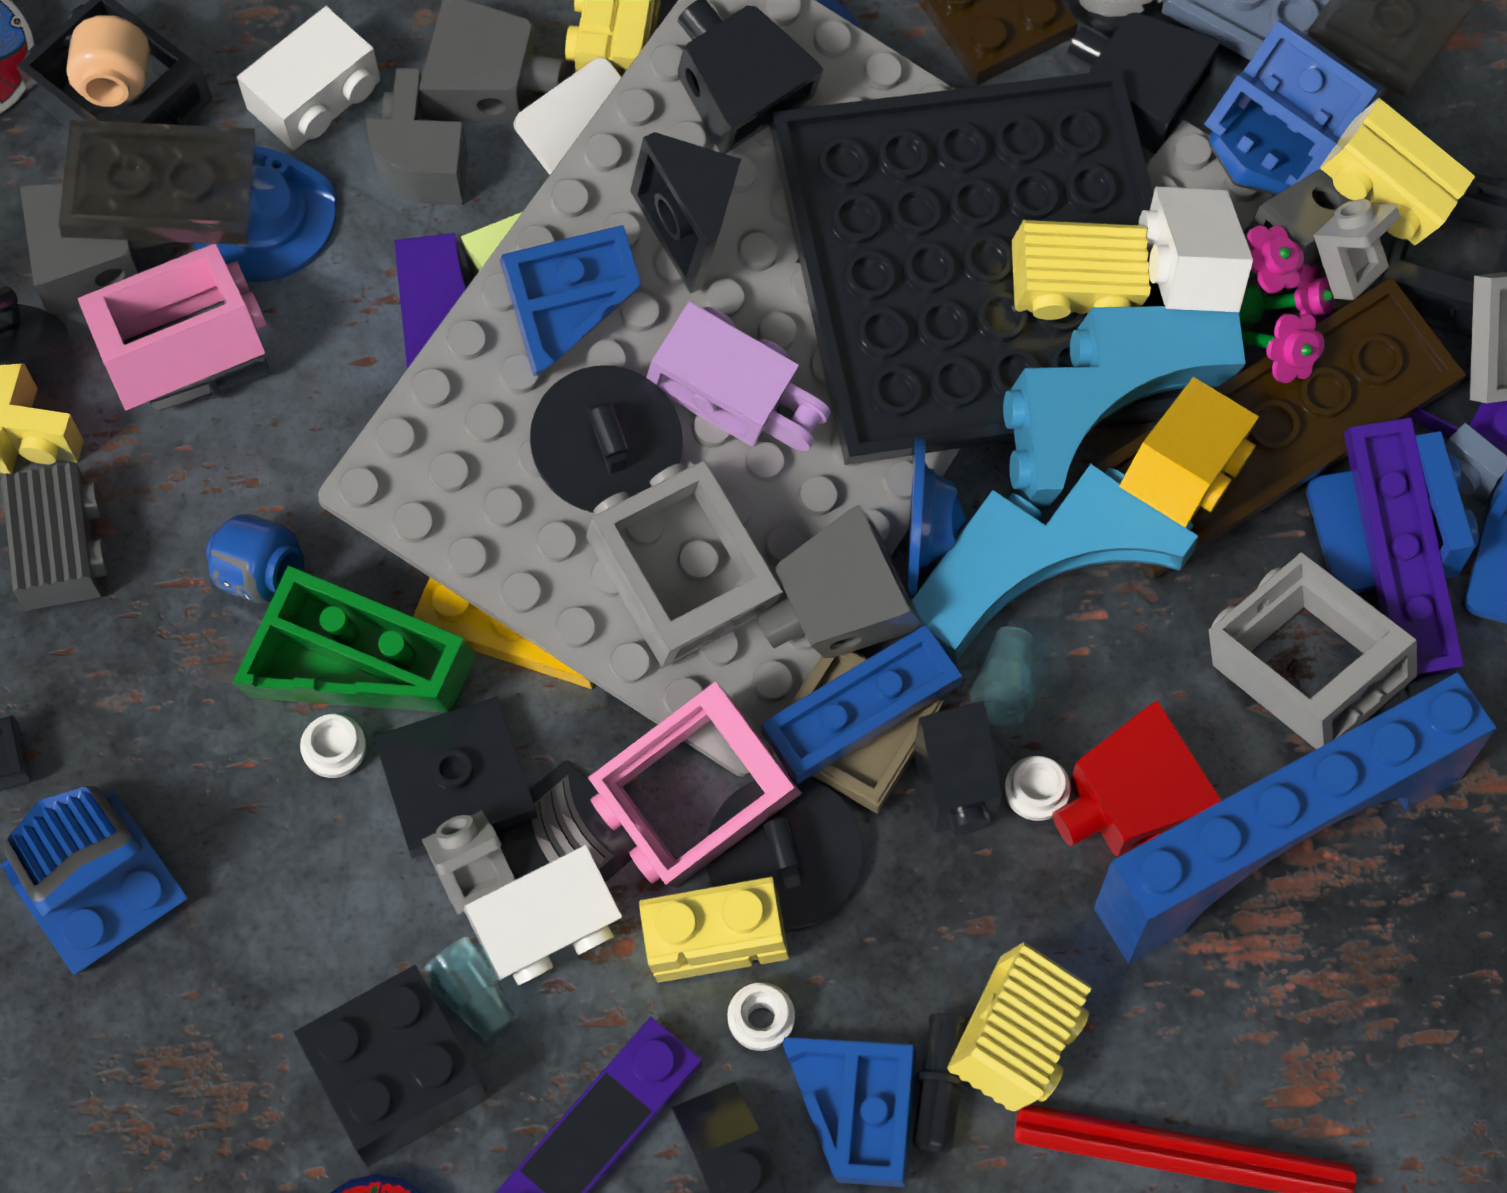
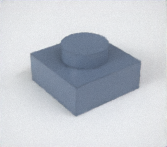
M1464 423L1449 438L1446 450L1447 453L1453 452L1456 455L1460 465L1461 486L1458 489L1459 492L1467 495L1471 494L1484 505L1491 498L1507 470V456Z

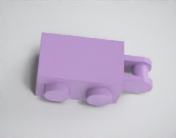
M690 301L652 359L646 377L656 384L669 399L751 447H754L764 431L796 450L807 452L814 443V438L811 434L817 424L826 423L831 414L829 407L824 402L792 384L799 364L790 360L788 353L782 347L770 340H755L736 329L733 321L721 311L711 307H704L702 309ZM779 404L795 412L791 420L776 412Z

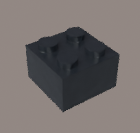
M416 964L293 1032L351 1143L366 1167L373 1165L487 1100L480 1080Z

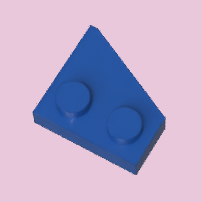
M624 225L502 254L500 259L533 376L543 374L641 286Z
M784 1037L783 1048L792 1066L803 1095V1100L815 1125L826 1159L837 1183L906 1187L917 1053L914 1045Z

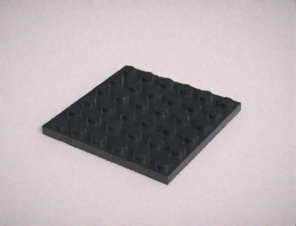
M1117 69L773 111L769 120V126L844 464L850 465L914 455L915 437H925V453L1015 440L1014 429H1007L1004 422L1003 402L1006 391L1011 390L1025 368L1073 367L1070 357L1071 335L1074 330H1077L1088 312L1083 314L1073 312L1064 318L1044 320L1036 318L1033 312L1028 310L1021 312L1015 310L1012 239L1023 220L1138 225L1142 211H1150L1153 190L1122 70ZM1149 279L1150 295L1141 307L1165 306L1158 283H1152ZM1184 388L1161 392L1139 399L1117 410L1094 428L1161 419Z

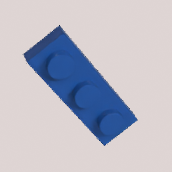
M925 624L762 722L761 733L797 785L960 686L962 675Z

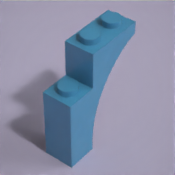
M1165 306L1092 307L1080 326L1071 335L1070 357L1073 367L1025 368L1011 390L1005 393L1003 402L1004 422L1007 429H1014L1016 451L1012 452L1010 458V480L1012 487L1020 489L1021 497L1034 505L1038 510L1048 509L1064 488L1068 468L1082 439L1102 420L1139 399L1161 392L1185 388L1193 377L1210 387L1220 386L1234 377L1246 364L1239 312L1166 309Z
M1092 464L1089 465L1047 525L1039 521L1043 516L1042 513L1026 499L1014 493L1006 499L992 490L956 539L953 548L948 550L912 602L923 624L927 625L946 654L957 662L974 638L1001 609L1025 591L1064 572L1111 562L1154 564L1180 571L1195 551L1198 536L1190 531L1193 527L1192 522L1190 521L1184 528L1120 488L1119 485L1125 476L1123 473L1113 468H1108L1103 473Z

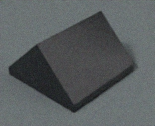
M653 132L643 137L630 192L691 294L702 288L741 159Z

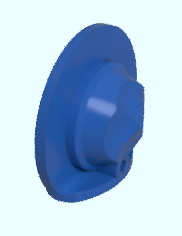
M245 145L213 165L195 185L188 200L186 210L188 233L195 250L215 243L226 265L237 261L246 281L261 282L284 278L309 265L328 244L336 222L337 193L332 183L326 177L303 162L270 148Z
M915 437L906 574V589L910 597L916 596L917 585L936 560L942 559L948 550L953 548L958 533L968 521L961 508L958 491L954 483L937 475L933 468L927 467L925 463V437Z

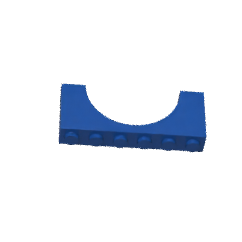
M1457 672L1111 861L1094 910L1126 962L1130 964L1184 934L1193 921L1227 891L1277 856L1317 832L1363 809L1391 799H1398L1406 811L1457 783L1491 737L1496 726Z

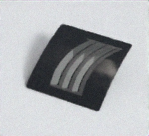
M563 761L529 790L537 818L496 831L505 859L510 869L519 878L586 845L604 882H606L632 860L629 852L637 846L622 825L614 831L604 821L591 802V798L599 792L568 761Z

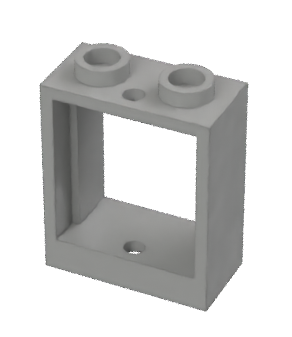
M705 460L687 469L683 463H678L664 469L650 480V488L632 497L624 491L607 498L594 509L595 516L591 517L586 535L588 542L661 668L757 619V614L775 605L782 594L781 588ZM694 494L745 583L670 621L619 531Z
M1302 552L1283 568L1276 567L1272 569L1262 579L1257 590L1239 605H1232L1224 609L1209 629L1213 666L1315 749L1360 726L1417 677V640ZM1302 608L1307 609L1363 653L1311 699L1251 652Z

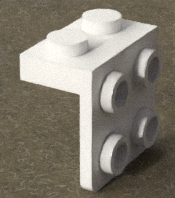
M597 58L522 110L514 120L516 132L549 175L621 79V76L611 63L604 58Z

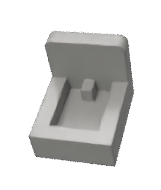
M1367 199L1347 202L1338 207L1334 216L1313 235L1334 299L1355 300L1389 267L1380 236L1400 218L1396 204L1371 203Z
M482 810L471 816L460 815L453 817L437 828L436 833L422 839L457 914L464 912L465 905L515 881L500 848V840Z

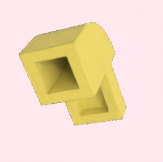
M24 363L0 365V473L12 474L18 454L29 461L39 464H53L56 460L78 463L84 440L69 413L32 408L38 388Z

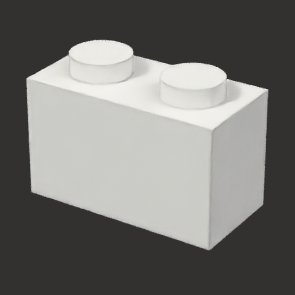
M327 6L237 76L246 108L293 152L308 139L312 140L322 135L334 118L350 105L365 100L372 93L375 85L381 81L373 47Z
M1155 186L1150 211H1142L1138 225L1146 226L1147 228L1146 238L1148 240L1147 250L1150 258V281L1158 283L1165 308L1240 312L1253 258L1228 190Z
M586 845L465 905L463 909L498 980L500 981L512 974L518 986L554 968L549 955L573 944L577 954L580 955L613 938L614 936L608 925L622 918Z

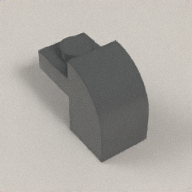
M396 68L394 91L384 92L382 104L383 119L366 118L367 134L376 170L384 184L394 193L405 199L419 203L463 205L468 151L462 122L426 121L419 91L422 79L420 69Z

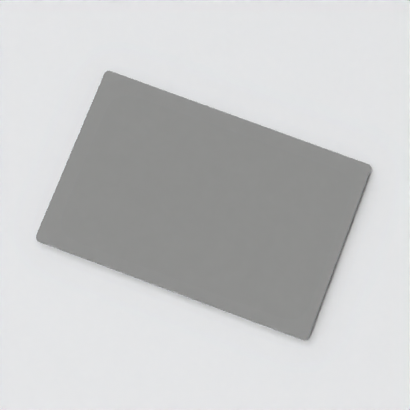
M678 0L320 487L318 501L324 509L656 724H660L716 681L726 690L766 744V739L761 733V723L789 707L821 657L810 645L805 633L774 649L764 635L758 619H755L661 668L586 538L591 517L595 516V513L587 512L568 504L546 485L534 464L530 447V429L534 412L540 400L551 386L574 371L600 365L626 368L647 377L652 359L690 301L702 309L704 307H711L721 311L733 321L736 329L755 340H770L782 347L788 353L790 360L799 364L792 384L820 399L831 411L826 423L817 424L811 435L814 438V443L810 450L803 452L786 445L764 431L754 447H751L669 399L676 410L682 429L683 447L680 463H683L687 469L705 460L781 588L782 594L777 603L788 598L775 570L777 564L851 508L860 505L874 521L890 556H892L909 529L913 455L850 465L844 464L800 263H795L799 256L770 126L727 153V155L740 158V166L702 288L691 294L630 192L644 136L657 132L720 152L682 85L677 72L683 48L692 41L677 20L690 4L697 1ZM708 0L723 20L746 6L758 7L822 66L824 70L814 97L798 108L954 89L815 0ZM624 225L641 286L543 374L533 376L501 267L500 259L502 254ZM779 404L776 409L777 413L791 420L795 413L782 404ZM961 448L925 453V463L928 468H933L937 475L943 477ZM694 494L619 531L670 621L745 583ZM711 720L684 740L685 743L733 774L740 777L750 774Z

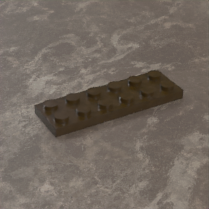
M1392 277L1316 324L1315 331H1319L1323 335L1325 345L1321 356L1314 362L1312 373L1308 378L1300 379L1295 377L1290 383L1277 381L1272 373L1274 361L1265 356L1215 388L1219 393L1259 416L1246 438L1256 447L1236 478L1226 472L1224 473V475L1232 480L1212 512L1200 506L1190 520L1193 524L1190 531L1198 536L1195 551L1192 555L1348 456L1343 433L1349 427L1406 419L1463 381L1466 376ZM1154 427L1093 466L1103 473L1108 468H1113L1125 475L1142 443ZM1140 563L1151 580L1156 579L1171 569L1160 565Z

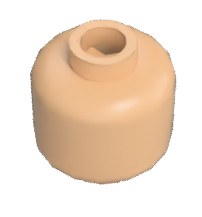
M98 15L83 20L75 27L70 41L66 68L70 84L80 95L95 105L114 107L133 100L142 92L147 79L150 55L147 36L137 25L118 16Z

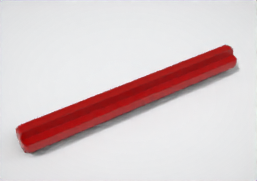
M1030 1104L1019 1109L1016 1115L1014 1139L1020 1144L1282 1193L1355 1192L1356 1169L1348 1163Z

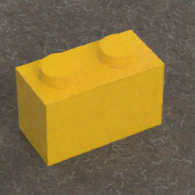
M1193 377L1144 440L1119 487L1185 528L1200 506L1209 512H1212L1232 480L1224 475V473L1226 472L1236 478L1256 447L1246 438L1259 416Z

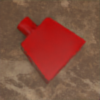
M1156 701L1130 719L1075 764L1070 782L1078 799L1053 811L1052 816L1060 835L1069 846L1072 847L1100 832L1112 853L1118 858L1222 800L1159 702Z

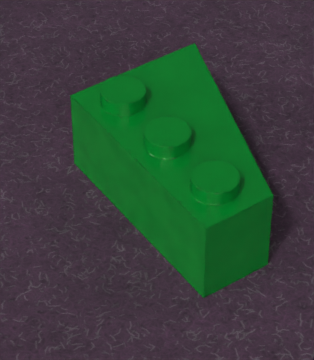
M288 566L232 683L249 698L258 700L446 713L452 710L477 655L463 637Z

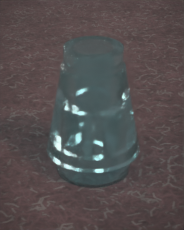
M1008 626L996 631L995 638L970 691V698L974 703L984 701L989 724L1003 727L1018 725L1024 721L1025 714L1030 712L1034 706L1033 637L1024 629Z
M467 936L444 949L424 966L423 969L432 980L428 987L474 1031H477L484 1041L497 1034L517 1017L510 1008V1003L483 946L475 948Z

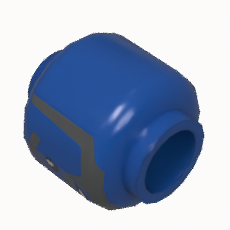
M238 514L226 521L220 529L212 534L206 548L208 571L214 585L226 593L257 604H270L288 566L300 571L304 569V555L295 533L284 525L252 514Z

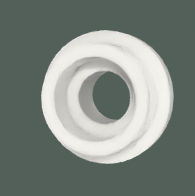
M760 982L747 985L734 995L729 1004V1029L733 1037L748 1049L756 1051L774 1049L783 1044L784 1037L788 1038L793 1030L795 1023L793 1003L781 988L773 984ZM765 1008L773 1014L774 1021L769 1027L759 1029L749 1022L748 1017L750 1013L755 1009Z

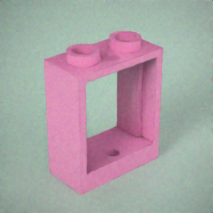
M215 243L77 298L125 411L265 354L256 330L267 325L253 292H250L238 262L234 261L226 265ZM223 300L225 302L224 305L126 345L124 344V341Z
M716 681L588 777L599 792L591 798L592 804L612 830L615 831L622 825L637 846L629 854L643 875L652 884L661 878L665 885L673 888L679 887L802 794L726 690ZM711 720L765 794L679 859L675 860L623 786Z

